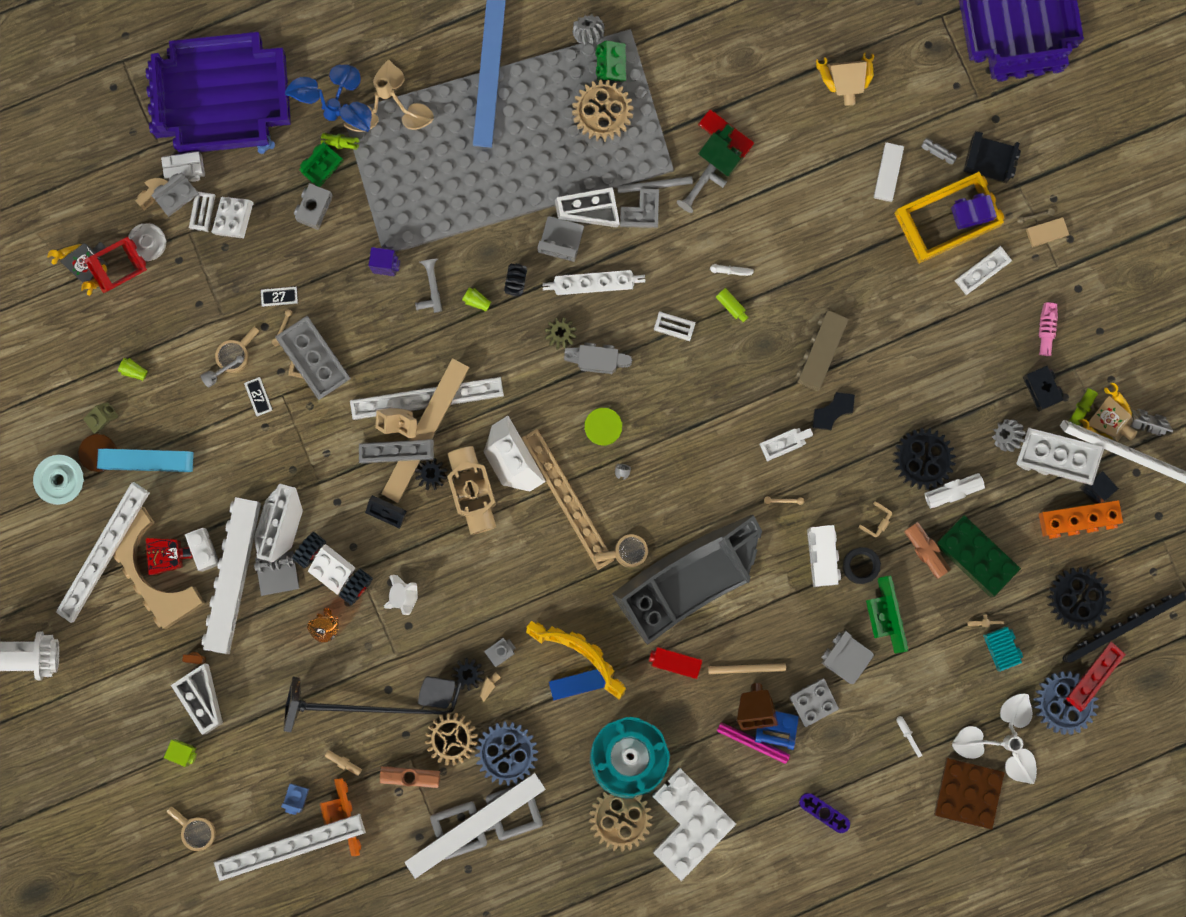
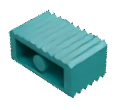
M1002 627L983 635L997 671H1003L1022 663L1021 658H1023V654L1020 648L1015 646L1013 640H1016L1012 629Z

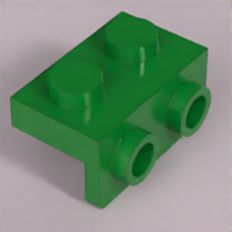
M607 40L598 44L595 51L597 57V82L599 80H602V82L605 80L626 81V44Z
M323 142L314 148L313 154L309 158L303 160L299 171L315 186L321 187L344 160Z

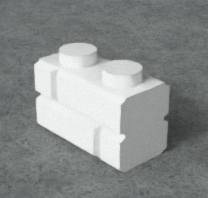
M199 151L161 157L164 179L168 182L171 176L181 172L192 182L199 181L200 177H205L203 157Z
M200 528L185 534L198 571L203 572L218 566L219 560L212 541L209 539L210 536L207 529Z

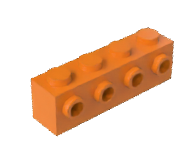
M1119 500L1039 513L1042 535L1049 536V539L1059 538L1061 533H1068V536L1078 535L1080 530H1087V533L1097 532L1099 527H1106V530L1116 529L1118 524L1123 523Z

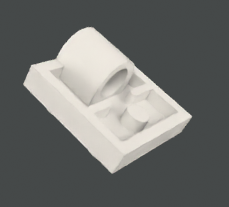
M221 197L212 233L220 236L244 238L254 202L248 199Z

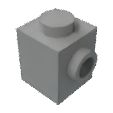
M502 638L484 652L494 666L498 667L515 654L513 650L516 648L510 639L506 641L505 638Z

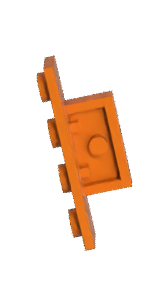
M343 778L334 780L338 799L320 803L325 825L351 817L352 804L347 799L348 786L343 781ZM356 836L349 838L348 844L351 856L360 855L361 844L359 839H356Z

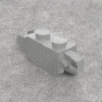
M584 343V345H580V348H565L564 360L578 364L581 371L613 374L616 371V367L626 368L630 367L632 363L631 356L618 353V349H614L615 346L612 345L596 347L594 343Z

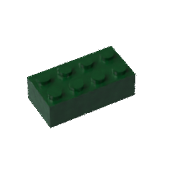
M965 515L960 516L935 542L939 549L989 597H995L1021 569Z

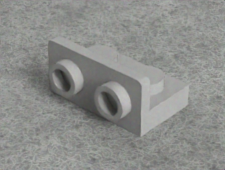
M181 172L171 176L169 182L164 186H158L151 196L169 217L199 193Z

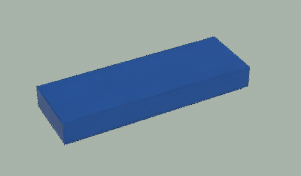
M596 669L550 681L549 685L554 701L604 688L606 682Z

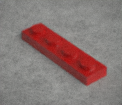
M1109 642L1065 699L1080 712L1083 711L1126 654L1115 644Z

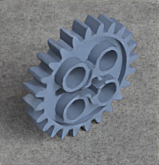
M1062 671L1059 672L1058 676L1055 673L1051 674L1052 680L1048 677L1044 678L1047 684H1039L1042 690H1036V693L1040 696L1034 698L1035 701L1039 702V705L1034 706V708L1040 709V712L1036 715L1043 716L1040 722H1048L1046 728L1050 729L1054 726L1053 732L1057 733L1060 730L1061 735H1065L1067 731L1069 735H1073L1074 730L1080 733V726L1087 729L1086 722L1093 723L1090 716L1097 715L1093 712V709L1099 706L1094 705L1093 702L1097 701L1098 698L1093 697L1081 712L1068 700L1069 706L1063 703V700H1066L1065 698L1070 693V687L1074 688L1080 680L1079 674L1076 673L1072 677L1070 671L1066 675ZM1059 685L1064 688V693L1061 696L1057 693ZM1052 703L1057 706V712L1054 714L1050 710ZM1071 710L1075 713L1073 721L1068 718V713Z
M506 721L503 723V727L496 723L495 730L490 726L489 734L483 732L485 739H478L482 745L475 747L480 750V753L475 754V756L480 757L481 760L476 764L483 765L480 772L487 771L485 778L490 775L493 776L491 782L499 779V785H501L503 780H506L508 786L510 785V780L513 779L514 783L517 784L518 777L521 780H525L523 774H531L528 768H535L531 762L538 760L536 757H533V754L538 753V750L533 749L537 742H530L534 736L527 737L528 729L522 732V725H519L516 729L514 728V722L511 723L510 727L507 726ZM507 734L514 736L515 742L513 745H507L504 742V737ZM518 743L522 744L510 753L511 758L508 759L506 756L495 764L492 763V760L504 753V748L509 750ZM495 745L498 747L499 752L496 756H491L488 753L489 746ZM517 751L525 753L526 758L524 761L519 762L515 759ZM500 762H507L509 764L507 772L499 770Z

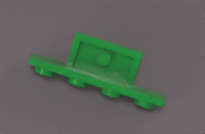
M891 575L878 578L881 597L866 600L874 638L890 635L894 653L907 652L908 642L903 629V621L900 616L894 582Z

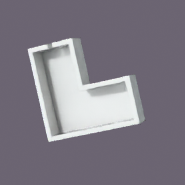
M679 767L667 779L670 785L667 786L663 783L652 795L679 822L653 850V853L682 881L726 836L736 823Z

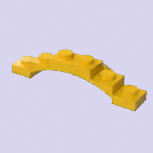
M531 621L528 624L526 633L541 644L544 640L557 642L576 650L586 657L605 680L604 689L619 700L623 697L626 688L620 680L613 679L615 671L609 663L603 660L602 650L598 646L589 644L584 636L579 633L575 634L573 631L568 634L560 628H554L553 626L546 631V628L540 623Z

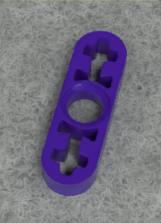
M804 793L799 798V805L803 810L836 832L845 833L849 830V819L813 794ZM809 797H812L811 802L815 805H817L818 802L821 803L816 808L815 813L812 812L814 808L810 805H808L807 807L804 806V798L808 799ZM823 807L830 810V815L826 819L819 816V811ZM834 813L837 814L835 818L839 821L845 820V828L840 827L837 829L838 824L834 821L831 824L828 823L833 818Z

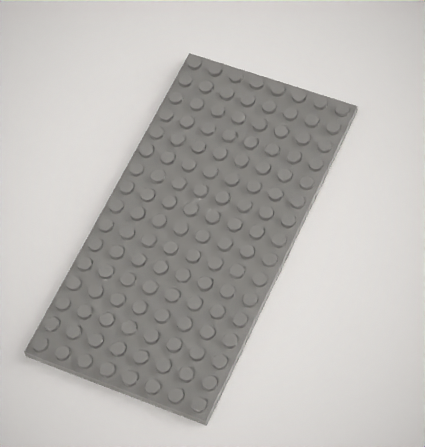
M631 29L600 38V41L593 42V45L591 43L587 45L581 43L501 66L499 70L492 148L473 146L480 73L397 96L406 110H408L411 104L419 103L427 106L432 111L434 120L423 128L411 130L403 125L402 117L405 113L398 106L394 98L378 102L375 114L378 116L379 121L369 132H357L347 128L349 137L359 139V143H354L359 144L358 149L354 150V154L382 249L394 250L395 252L556 206L555 199L557 197L611 187L615 189L617 186L629 185L674 172ZM607 40L626 44V81L617 82L609 80L610 86L616 82L617 89L623 86L622 94L628 92L626 99H632V103L629 106H633V111H630L633 114V118H627L631 121V124L625 125L627 128L626 132L620 130V137L614 134V140H611L607 136V140L604 142L603 137L596 141V136L593 135L589 139L588 132L585 135L582 134L584 128L577 129V125L580 122L574 123V118L577 116L572 115V111L576 110L572 107V104L578 103L575 100V96H580L579 90L586 91L585 85L592 87V81L599 85L596 75L597 57L595 51L598 44ZM603 94L597 96L599 101H604L607 98ZM374 103L367 105L371 107L372 110L374 109ZM614 106L611 108V111L619 113L621 108ZM588 108L584 112L587 115H592L595 111ZM599 108V113H606V108H604L603 110ZM602 120L599 122V125L607 127L609 123L606 120Z

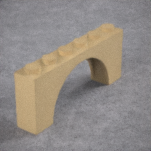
M141 507L113 557L118 563H122L124 567L122 570L128 579H132L134 590L144 598V606L155 615L153 620L159 628L167 629L206 603L196 587H190L175 593H165L152 587L144 579L138 566L137 551L144 533L155 523L146 508Z

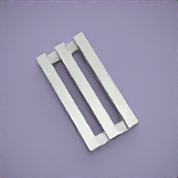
M198 192L199 194L194 198L189 228L209 232L215 194ZM200 196H202L198 225H195ZM209 197V203H208V209H207L205 224H204V226H202V224H203V219H204V214H205V209H206L207 198Z
M659 311L654 331L690 341L696 322ZM661 317L689 325L690 329L662 321ZM659 324L688 333V335H684L675 331L659 327Z

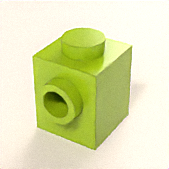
M173 739L168 746L164 758L187 767L194 763L197 757V753H195L197 748Z

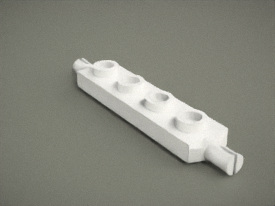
M631 270L555 276L554 282L543 283V286H550L543 287V291L555 290L557 295L628 290L633 289L634 283H645V279L638 280V278H645V274L633 276Z

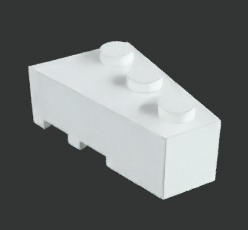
M613 187L557 197L555 199L558 219L618 227L620 225Z
M834 525L810 527L807 530L813 587L837 585L838 581L841 580L840 569H837L839 554L838 550H836L835 542H837Z
M209 664L201 665L171 685L202 735L223 724Z

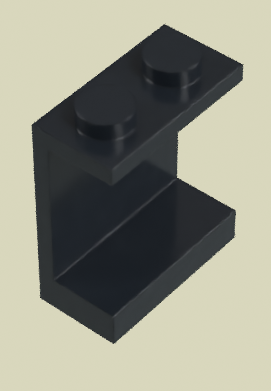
M975 131L970 142L963 172L970 174L980 172L981 176L1004 183H1007L1010 178L1013 179L1016 172L1014 163L1015 160L1018 161L1021 150L1018 149L1020 143L1016 142L1013 146L982 138L983 133Z

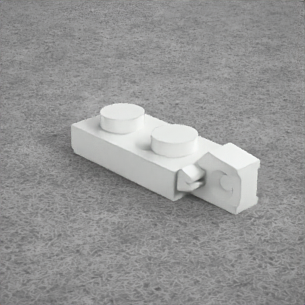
M800 428L792 429L759 445L768 462L806 444L805 439L812 437L813 433L811 428L802 432Z

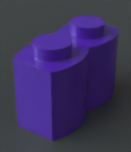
M984 193L973 196L972 200H966V198L959 199L951 207L957 229L986 223L997 217L991 196H985Z

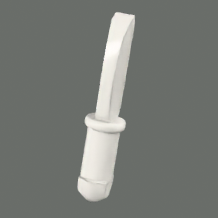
M713 264L710 267L713 273H726L728 275L749 276L754 271L750 268L731 267L730 265Z
M897 717L896 721L904 737L907 736L917 756L921 757L922 753L911 736L913 732L910 731L903 717Z

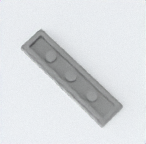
M432 439L359 444V463L361 464L434 459V440Z

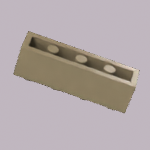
M828 310L825 315L821 314L817 325H820L818 332L814 331L810 340L813 343L811 350L807 349L803 357L806 360L804 367L800 366L796 377L799 378L797 383L816 391L820 390L849 320L848 318Z

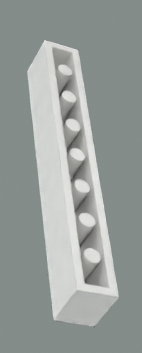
M236 497L235 501L231 502L230 513L232 515L231 520H228L226 524L228 534L227 539H224L222 543L224 553L223 558H220L218 562L220 572L219 577H216L214 581L216 591L215 596H212L210 600L212 610L211 615H208L206 619L208 629L207 634H204L202 638L203 650L230 654L261 506L260 502Z

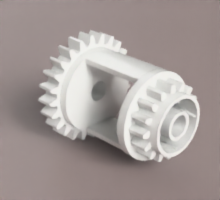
M37 632L35 641L0 642V671H34L36 680H42L43 677H52L53 673H57L59 667L58 639L53 638V635H44V632Z

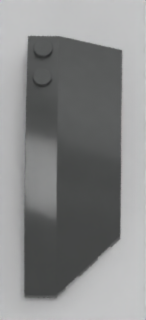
M754 515L714 530L654 563L613 592L612 595L620 609L648 645L693 612L722 595L750 582L751 576L749 574L751 566L755 562L758 538H761L762 530Z

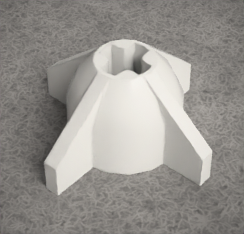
M391 575L390 579L393 586L389 592V601L384 605V608H401L403 615H409L418 599L417 584L412 582L405 584L398 575Z

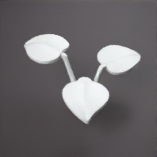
M1028 694L1014 695L1003 703L1000 716L1003 721L1009 722V728L1012 732V735H1007L1003 742L983 740L982 731L974 726L963 728L953 740V749L959 755L969 759H975L984 754L983 744L1004 746L1006 750L1012 751L1013 754L1005 763L1007 775L1019 782L1035 783L1037 774L1035 758L1029 750L1022 749L1023 741L1017 737L1018 734L1013 728V725L1018 728L1025 727L1032 719V707Z

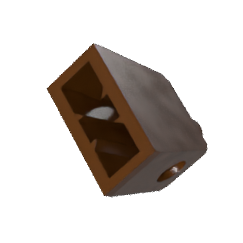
M760 683L752 684L751 692L741 694L737 722L741 730L778 726L772 697L768 690H763Z

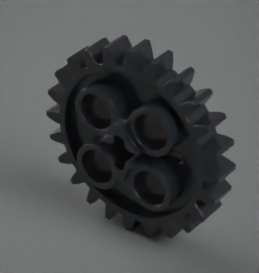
M920 428L919 433L914 429L912 430V436L906 433L905 437L907 440L901 438L899 441L902 445L895 446L899 452L893 453L894 456L898 457V459L893 460V463L898 464L894 470L901 471L898 477H905L903 483L910 481L911 488L917 484L918 490L922 488V485H924L925 490H929L930 484L933 489L937 488L936 482L940 485L944 484L942 478L948 480L949 476L946 473H953V470L949 467L956 465V463L951 461L956 455L950 454L954 447L948 448L947 446L951 441L944 442L945 435L938 437V430L931 434V428L926 433H924L923 428ZM927 442L928 448L926 451L925 458L928 459V461L924 463L923 476H921L920 471L923 465V460L920 459V457H922L925 453V443ZM913 443L920 445L921 451L919 453L912 450ZM932 447L939 449V456H934L931 453ZM910 462L917 464L918 469L916 472L909 469ZM929 465L936 468L937 472L935 475L929 474Z
M1073 567L1070 568V574L1066 570L1062 571L1063 576L1056 575L1058 582L1051 581L1055 587L1048 588L1052 595L1047 596V598L1052 599V602L1047 605L1054 607L1050 613L1058 614L1055 620L1062 619L1061 625H1065L1068 622L1069 629H1072L1074 624L1076 630H1080L1081 625L1084 629H1088V623L1095 627V620L1102 622L1100 615L1107 616L1104 609H1110L1106 602L1112 601V599L1106 598V595L1111 593V591H1105L1104 589L1108 584H1101L1103 577L1096 578L1097 572H1093L1090 575L1089 568L1083 572L1082 567H1078L1076 572ZM1074 580H1077L1080 584L1078 590H1074L1072 587ZM1088 584V588L1083 592L1085 585ZM1091 590L1096 593L1094 601L1089 599L1088 594ZM1076 595H1081L1082 602H1077L1078 598ZM1064 596L1068 597L1070 600V603L1067 607L1062 604V598ZM1075 605L1073 612L1070 613V609ZM1081 606L1086 610L1084 617H1081L1078 613Z

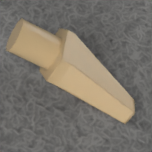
M497 672L489 678L485 676L480 692L483 702L496 687L494 683L501 678Z

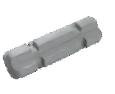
M928 138L924 140L921 146L926 151L930 150V153L940 159H946V162L949 164H953L957 159L955 153H949L948 149L937 143L934 144Z

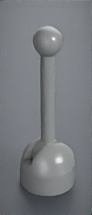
M237 356L235 361L217 372H204L200 375L202 381L208 388L213 386L217 381V376L235 364L242 363L244 361L243 356Z

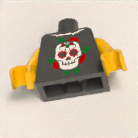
M101 242L93 249L86 243L77 244L58 251L50 250L47 258L55 257L51 261L52 264H56L59 259H62L60 262L82 282L81 291L88 289L87 295L90 296L93 293V289H96L99 285L84 259L107 247ZM100 256L97 259L107 273L108 264Z

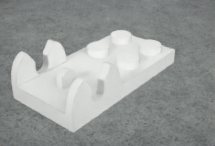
M1028 428L1024 439L1025 442H1023L1017 461L1019 467L1028 471L1033 469L1043 475L1052 474L1093 485L1104 451L1102 446Z

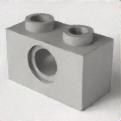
M309 183L308 188L305 187L302 192L301 198L303 200L301 204L297 205L294 212L297 222L319 230L333 197L331 191ZM312 202L317 203V206H316L315 209H313V210H309V209H308V205H309L310 203H312Z

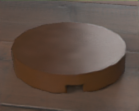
M94 434L88 436L79 446V461L90 471H107L97 469L98 449H117L116 444L105 435Z

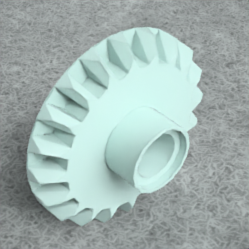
M53 455L44 459L37 466L33 477L34 488L39 497L44 501L55 505L66 504L73 501L83 489L84 473L81 470V466L74 459L66 455ZM62 475L64 481L58 485L57 478Z

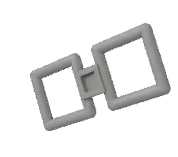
M513 787L486 796L487 805ZM533 798L528 801L533 822L504 831L500 820L486 831L495 829L498 839L505 840L540 828L543 822L535 799ZM470 801L431 815L430 820L436 838L439 839L443 836L439 820L465 811H469L471 817L477 813L474 802ZM484 832L477 836L478 841L462 846L446 857L445 860L485 847L487 840Z

